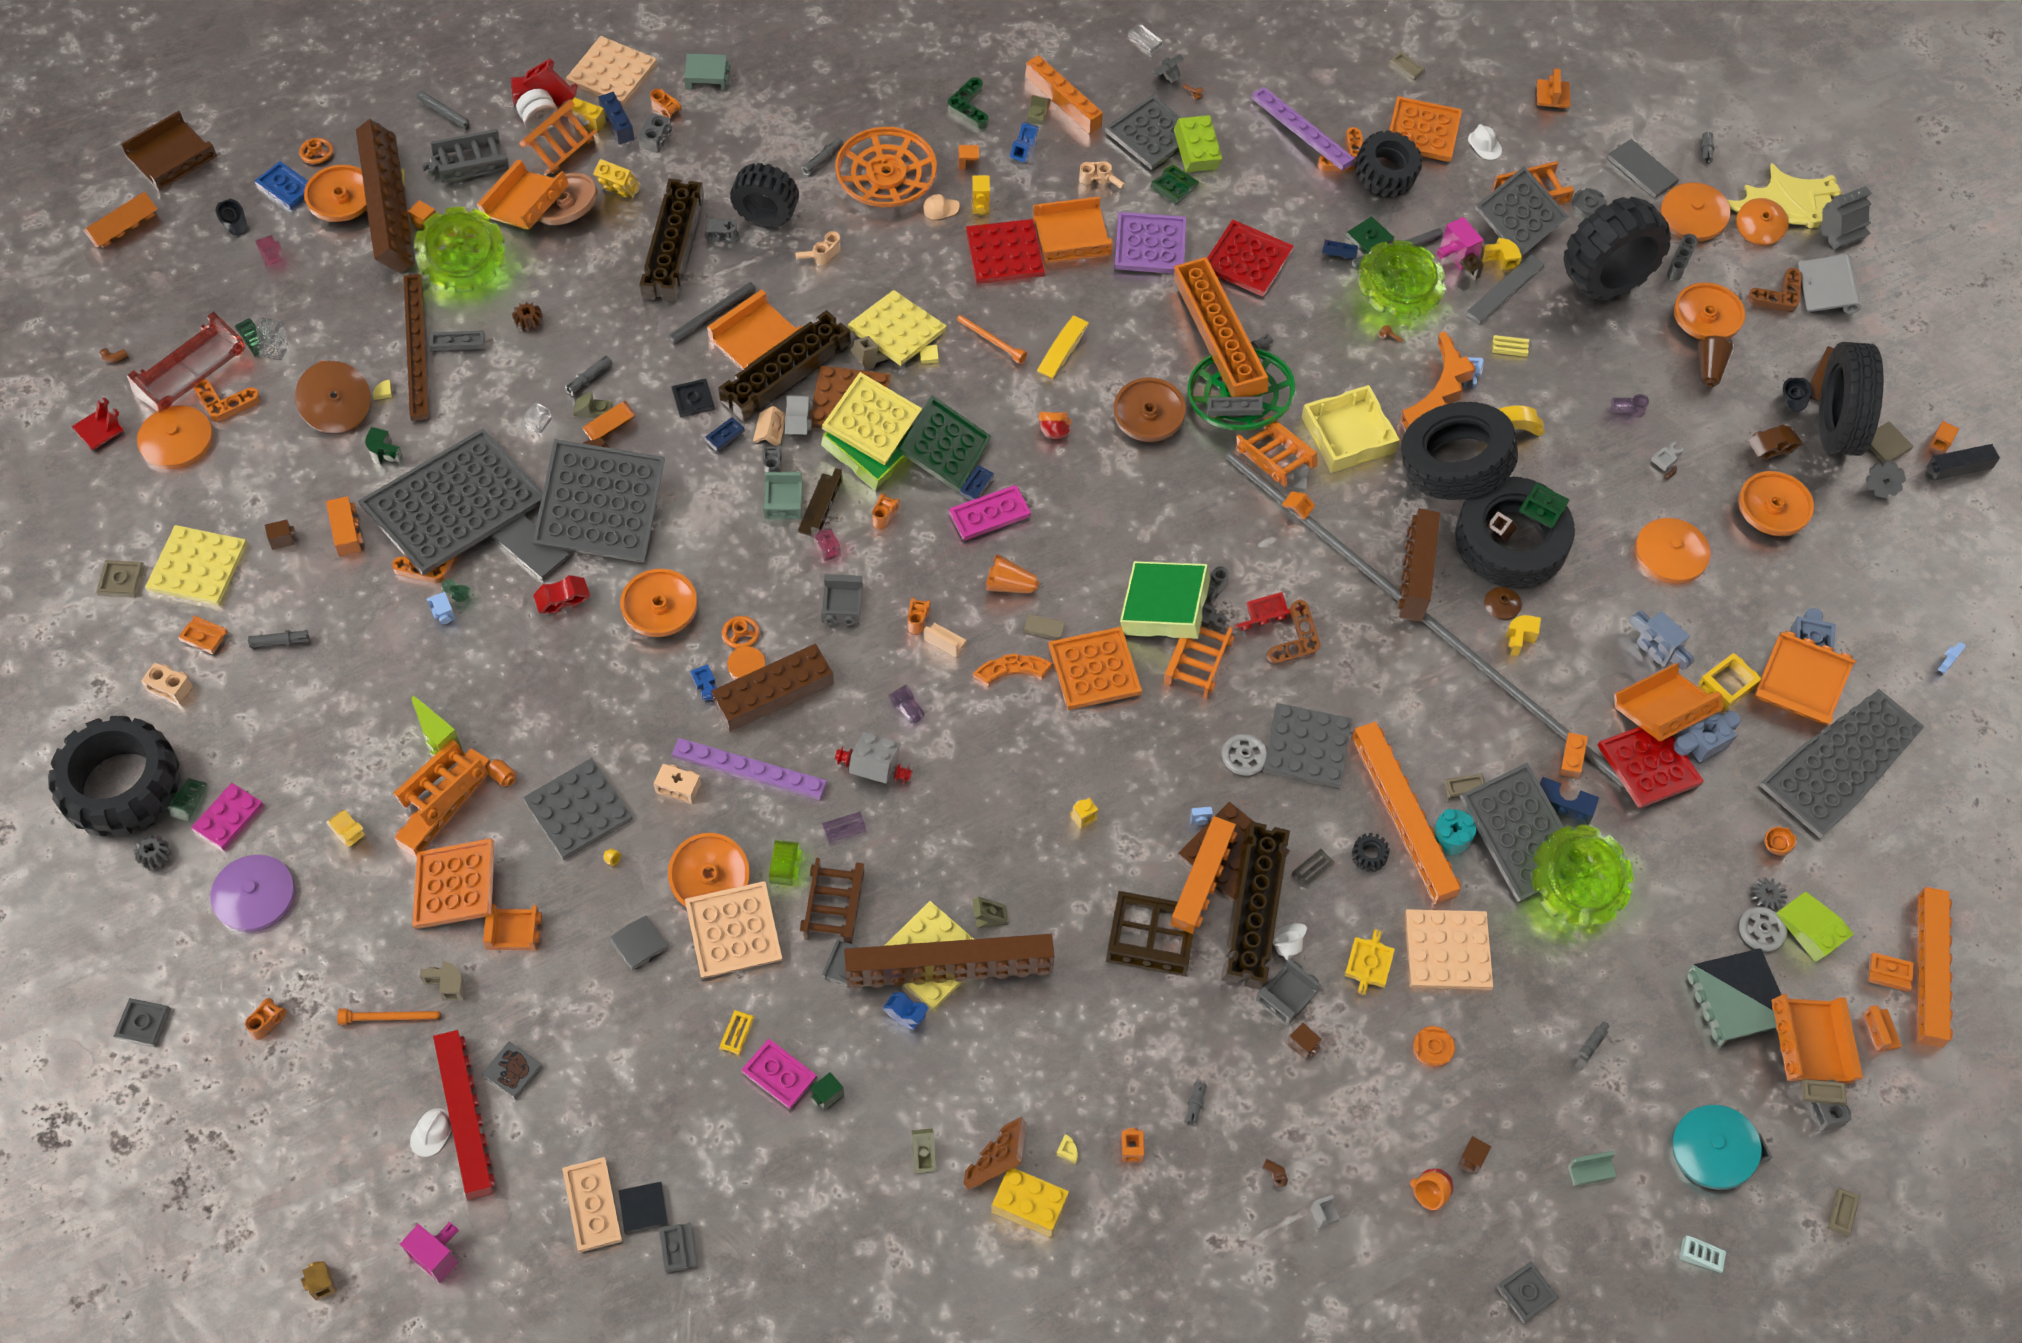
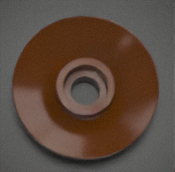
M1506 587L1491 589L1484 599L1487 612L1500 620L1515 618L1522 608L1519 595Z

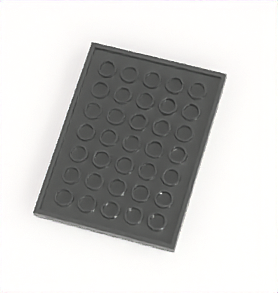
M482 428L358 500L361 508L421 575L424 576L541 504L543 491Z

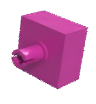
M1462 217L1446 225L1441 248H1438L1436 253L1440 259L1449 256L1456 266L1462 270L1464 267L1460 264V260L1472 253L1479 257L1484 240L1469 222Z
M448 1222L435 1237L418 1223L403 1239L400 1246L409 1258L438 1283H441L458 1264L452 1252L445 1245L459 1232V1229L452 1225L451 1222Z

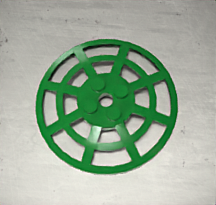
M1253 348L1258 358L1263 359L1261 364L1265 372L1269 364L1272 363L1283 372L1287 380L1277 384L1275 379L1266 372L1268 382L1271 384L1268 387V392L1251 396L1262 397L1263 399V395L1274 393L1271 404L1262 401V408L1265 409L1262 415H1243L1244 418L1216 416L1212 419L1205 415L1196 406L1195 402L1206 403L1208 407V397L1232 396L1225 382L1223 383L1218 380L1222 377L1219 371L1213 376L1205 371L1208 366L1214 363L1212 356L1209 355L1196 365L1190 375L1187 387L1188 399L1194 411L1203 420L1214 426L1238 431L1261 428L1281 418L1292 405L1295 397V380L1292 371L1284 361L1274 354L1262 349ZM1200 375L1208 381L1204 388V396H1193L1194 384ZM1212 385L1220 389V396H1209ZM1289 386L1290 394L1285 407L1276 406L1279 390ZM1270 411L1278 412L1267 420L1258 423L1253 422V420L1264 417ZM1225 419L1232 422H1246L1247 425H1232L1222 423L1221 421Z

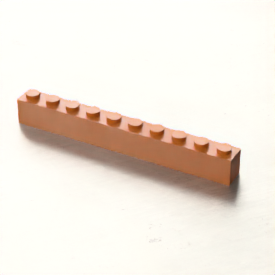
M1376 721L1355 728L1352 739L1434 903L1438 904L1457 897L1461 889L1460 881L1454 876L1449 860L1445 859L1443 848L1440 843H1437L1434 830L1428 825L1426 814L1418 805L1416 794L1410 790L1409 781L1406 776H1403L1401 765L1398 760H1395L1392 747L1389 743L1387 744L1384 738L1383 729L1378 726Z

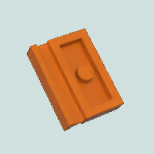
M193 616V620L186 625L178 638L186 644L214 654L224 640L223 637L228 634L227 629Z
M1873 952L1870 955L1868 982L1909 992L1912 989L1911 982L1914 962Z

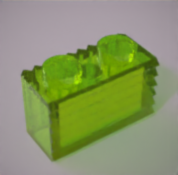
M775 840L769 870V883L794 886V880H798L800 872L797 863L802 861L803 849H800L799 842Z

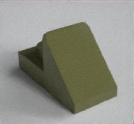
M1032 95L1027 121L1043 125L1051 98Z
M590 391L576 400L573 416L597 418L612 409V401L594 399L593 392Z
M979 896L972 899L978 928L1009 924L1006 905Z
M933 1128L911 1130L915 1173L936 1171Z

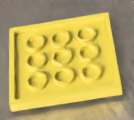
M893 290L848 323L847 328L859 338L870 336L879 346L878 351L901 366L943 334L947 326Z
M860 372L823 423L822 429L885 465L920 415L922 408Z
M175 525L145 587L147 591L219 606L247 546V542L245 539Z
M929 901L884 946L969 940L974 938ZM946 980L944 983H935L931 981L921 985L905 983L904 986L934 1011L962 982Z

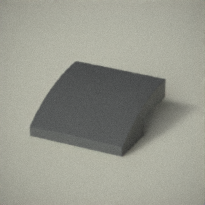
M647 916L628 924L609 938L631 970L648 963L651 957L666 951L669 946Z

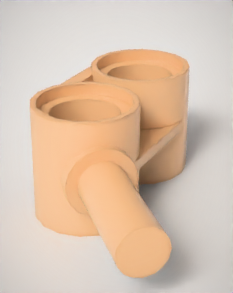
M1084 162L1080 165L1079 181L1084 185L1092 184L1096 180L1100 184L1112 182L1121 189L1125 186L1124 182L1113 175L1111 172L1112 166L1108 162Z
M835 231L826 233L824 242L816 243L813 251L796 252V259L814 258L815 262L819 265L827 264L841 249L840 235Z

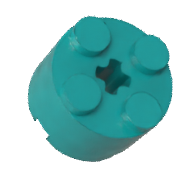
M1446 809L1438 817L1433 830L1437 843H1440L1443 848V853L1459 855L1470 847L1476 833V826L1472 817L1466 812L1457 809Z

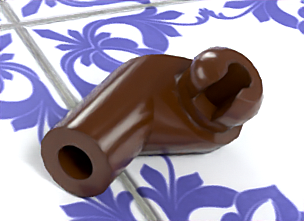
M1266 1159L1262 1168L1272 1173L1277 1187L1286 1186L1288 1178L1285 1168Z

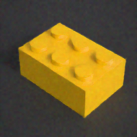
M1015 1168L1006 1171L992 1203L991 1213L1051 1238L1067 1202L1069 1191Z

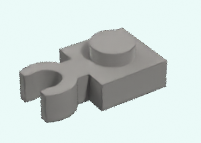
M1673 442L1669 449L1663 447L1657 452L1651 461L1663 471H1666L1677 462L1684 448L1675 450L1674 448L1677 443Z

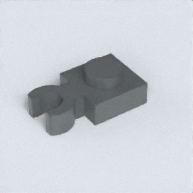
M439 153L431 157L430 162L422 165L423 171L427 170L429 176H433L439 170L438 166H442ZM446 153L449 164L455 163L454 159Z
M1204 603L1201 624L1205 627L1212 624L1214 629L1221 631L1222 625L1217 622L1225 624L1227 618L1224 615H1216L1217 610Z

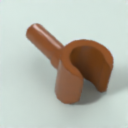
M1185 83L1182 85L1183 88L1191 92L1194 99L1203 97L1201 94L1203 89L1201 87L1194 89Z
M1389 325L1383 326L1378 333L1382 338L1389 335L1400 343L1404 340L1394 334Z

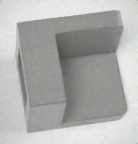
M1301 465L1288 473L1287 485L1284 488L1305 491L1309 466Z
M1333 1194L1314 1201L1310 1208L1319 1229L1340 1220L1333 1205L1335 1199Z

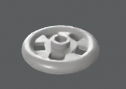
M1238 734L1229 738L1224 744L1222 759L1226 767L1233 773L1251 776L1259 773L1264 768L1267 748L1259 738L1250 734ZM1240 742H1248L1249 746H1241ZM1231 747L1237 749L1235 755L1230 754ZM1258 748L1260 754L1255 755L1253 749ZM1242 752H1247L1249 755H1243ZM1235 760H1238L1240 763H1243V765L1239 767L1235 765L1234 762ZM1255 760L1258 764L1251 767L1248 763Z
M1753 907L1742 914L1739 920V932L1742 939L1753 949L1761 948L1763 952H1771L1779 949L1785 943L1787 927L1775 914V911L1765 907ZM1760 915L1768 916V921L1760 919ZM1749 919L1755 921L1753 927L1747 924ZM1773 925L1778 926L1779 932H1774ZM1754 932V934L1760 939L1756 941L1750 936V934ZM1772 937L1774 942L1768 944L1766 939Z

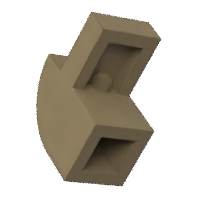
M870 336L854 340L852 353L864 368L874 369L875 363L890 359L878 351L879 346Z
M443 961L442 969L428 967L427 969L420 970V978L424 985H439V994L442 1000L464 999L465 983L460 971L452 963Z

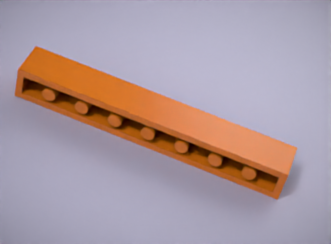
M1924 887L1918 894V1043L1943 1048L1953 1037V1030L1950 1029V1022L1953 1017V1011L1950 1010V1003L1953 998V993L1950 991V984L1953 978L1952 972H1950V965L1952 963V954H1950V946L1952 944L1950 909L1952 907V900L1949 899V891Z

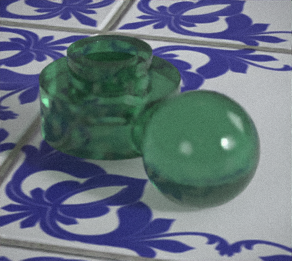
M445 579L441 583L442 591L450 594L451 598L457 602H463L470 597V588L468 586L456 585L452 579Z

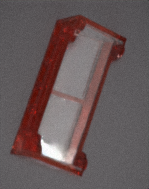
M214 311L207 316L208 324L206 326L204 324L201 325L202 331L147 371L144 369L140 370L141 374L133 370L127 375L132 392L159 413L162 410L168 409L174 401L233 357L239 356L244 351L243 339Z

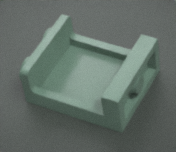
M687 53L684 73L685 89L692 90L693 83L721 84V89L725 90L726 84H729V74L727 72H730V62H727V55Z
M773 471L765 473L764 519H801V472Z

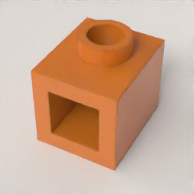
M420 200L408 210L411 222L417 228H422L425 231H428L438 221L435 209Z

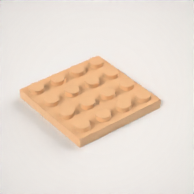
M600 36L565 79L568 84L573 85L576 83L579 89L596 96L614 91L621 106H624L656 66L657 59Z
M765 881L685 899L701 979L783 961Z
M1406 909L1405 923L1410 988L1493 989L1487 911Z

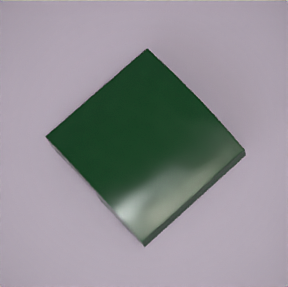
M1171 165L1163 170L1162 176L1151 182L1150 187L1177 204L1195 189L1199 181L1175 165Z
M1536 483L1519 512L1553 529L1570 499Z

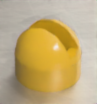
M612 848L604 852V861L611 866H615L621 859V853Z

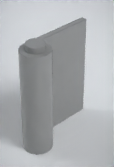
M1840 254L1798 262L1807 313L1843 307L1845 313L1853 314L1861 309L1850 255Z

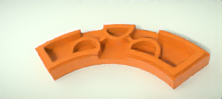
M1008 654L984 663L973 673V678L987 687L995 680L1010 674H1028L1042 680L1052 668L1053 663L1034 655Z

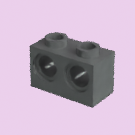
M650 113L638 134L639 148L658 153L661 147H664L667 136L672 132L670 118Z
M1809 1102L1821 1131L1845 1126L1852 1119L1851 1111L1847 1105ZM1831 1112H1834L1838 1118L1832 1116Z

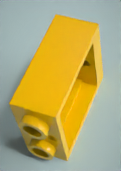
M1732 653L1703 675L1697 686L1709 695L1716 691L1720 692L1723 697V711L1726 712L1756 689L1761 678L1757 672L1745 664L1742 658ZM1727 666H1730L1747 683V685L1733 695L1729 694L1713 678Z

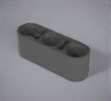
M1685 234L1667 271L1670 279L1679 280L1682 278L1698 243L1695 235Z

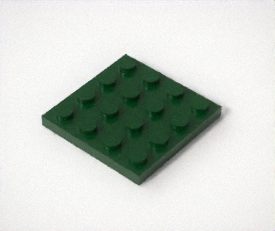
M932 395L898 452L956 492H959L989 442L991 435Z

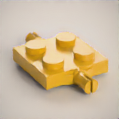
M1378 929L1373 930V936L1370 940L1355 937L1344 975L1360 982L1357 992L1361 994L1362 991V995H1366L1368 984L1382 988L1385 987L1395 950L1379 942L1382 931L1379 930L1377 935Z

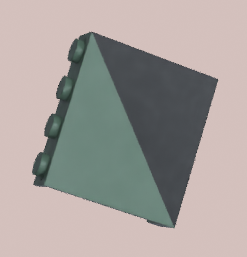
M1761 948L1691 966L1687 974L1690 984H1693L1696 991V999L1698 1003H1701L1704 1010V1018L1709 1022L1712 1029V1037L1717 1041L1719 1047H1722L1727 1040L1776 1029L1771 1000L1782 994Z

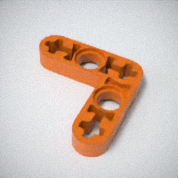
M1352 127L1347 130L1345 140L1348 153L1356 160L1359 150H1354L1352 147L1357 146L1361 148L1363 138L1361 131L1358 128ZM1323 155L1319 157L1318 167L1320 170L1341 171ZM1354 164L1344 170H1355Z
M198 379L193 384L194 391L211 419L216 422L223 421L244 411L260 401L258 390L253 387L246 388L220 401L208 380ZM202 386L206 389V392L204 393L200 388ZM210 397L215 398L214 401L210 403L205 402L206 399ZM239 402L236 407H230L231 403ZM217 407V409H218V411H219L220 413L217 414V413L214 411V408Z
M403 556L395 558L392 566L397 575L432 583H441L446 579L455 557L440 565V568L437 567L424 576L421 573H415L414 570L416 568Z

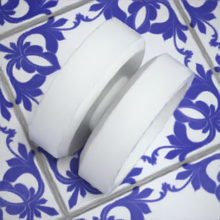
M543 89L527 91L520 97L516 105L519 116L522 118L526 128L531 132L558 110L550 94Z

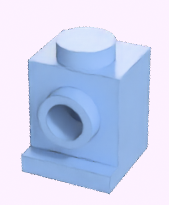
M445 592L427 598L434 619L439 618L441 625L455 620Z

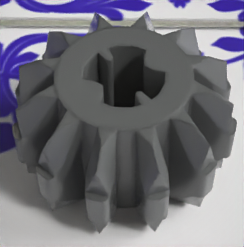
M150 834L147 840L142 837L143 842L136 843L138 849L133 850L136 862L145 869L150 867V869L154 870L156 865L162 867V862L168 861L167 856L171 854L169 844L159 835L155 838Z

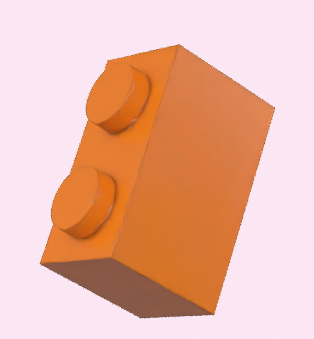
M1568 732L1560 776L1580 779L1588 736Z

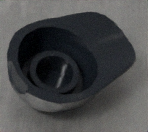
M234 199L219 202L215 210L220 223L234 236L243 234L247 229V222L240 203Z
M1788 378L1783 383L1785 402L1788 408L1794 412L1804 410L1809 403L1811 384L1805 378Z

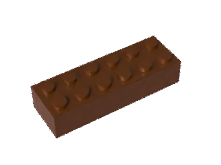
M1418 508L1416 515H1412L1411 526L1407 528L1406 537H1409V539L1406 540L1404 547L1407 555L1405 554L1402 565L1405 566V569L1401 573L1403 584L1401 583L1399 594L1402 597L1399 598L1397 609L1400 610V618L1421 622L1431 601L1440 512Z
M815 643L712 690L711 693L714 705L731 732L833 685L834 677L831 668Z

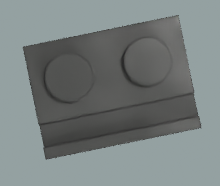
M837 939L822 973V978L830 979L832 982L847 987L844 949L859 948V946L847 942L844 943Z
M691 1222L659 1228L665 1273L697 1267Z

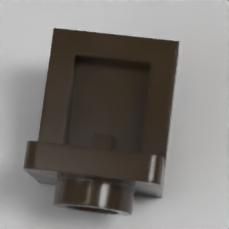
M1474 253L1460 260L1464 270L1474 280L1480 278L1484 263Z

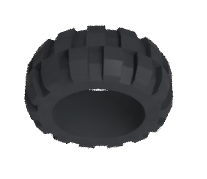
M1636 197L1614 199L1611 204H1604L1594 210L1595 213L1589 218L1586 217L1578 225V230L1571 234L1566 243L1568 249L1564 251V266L1566 274L1583 294L1601 300H1611L1614 296L1621 297L1630 293L1634 287L1641 286L1648 280L1647 277L1652 272H1656L1663 263L1662 259L1668 254L1671 246L1670 228L1665 217L1647 200Z
M110 716V720L104 722L102 719L97 718L85 723L87 726L80 732L74 730L64 739L66 745L63 749L57 748L50 765L53 770H49L48 787L53 794L52 800L66 820L77 829H85L88 834L107 837L108 832H112L117 837L132 834L133 828L141 826L142 829H145L156 822L154 816L159 812L165 813L173 802L171 793H177L180 781L178 769L180 764L169 741L152 724L137 718L131 721L128 716ZM121 754H136L146 758V765L141 777L124 793L105 799L84 796L87 778L103 761Z

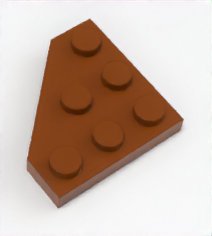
M1022 1116L1004 1125L999 1131L1001 1135L994 1143L990 1141L980 1153L982 1157L975 1165L970 1164L965 1170L963 1184L968 1190L975 1186H980L985 1181L993 1177L996 1178L1003 1172L1014 1169L1021 1164L1026 1121Z

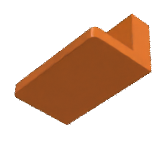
M1878 1005L1870 1006L1863 1013L1877 1052L1899 1049L1902 1045L1888 1009L1879 1010Z

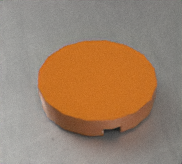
M748 646L734 650L727 661L729 674L735 680L764 667L766 664L764 655L758 649Z
M1427 1026L1415 1036L1413 1051L1417 1059L1424 1065L1433 1068L1442 1067L1452 1059L1455 1052V1043L1452 1036L1445 1029L1437 1026Z

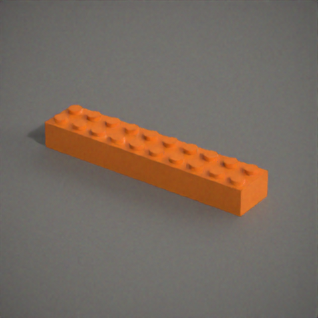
M1207 257L1174 266V281L1231 396L1251 397L1268 392V376Z

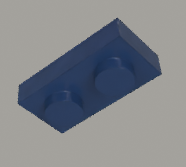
M1325 239L1322 252L1329 256L1338 255L1345 259H1356L1358 246Z
M731 417L705 437V441L718 452L745 432V430L738 421Z
M978 465L961 488L960 496L970 501L979 498L994 478V473Z

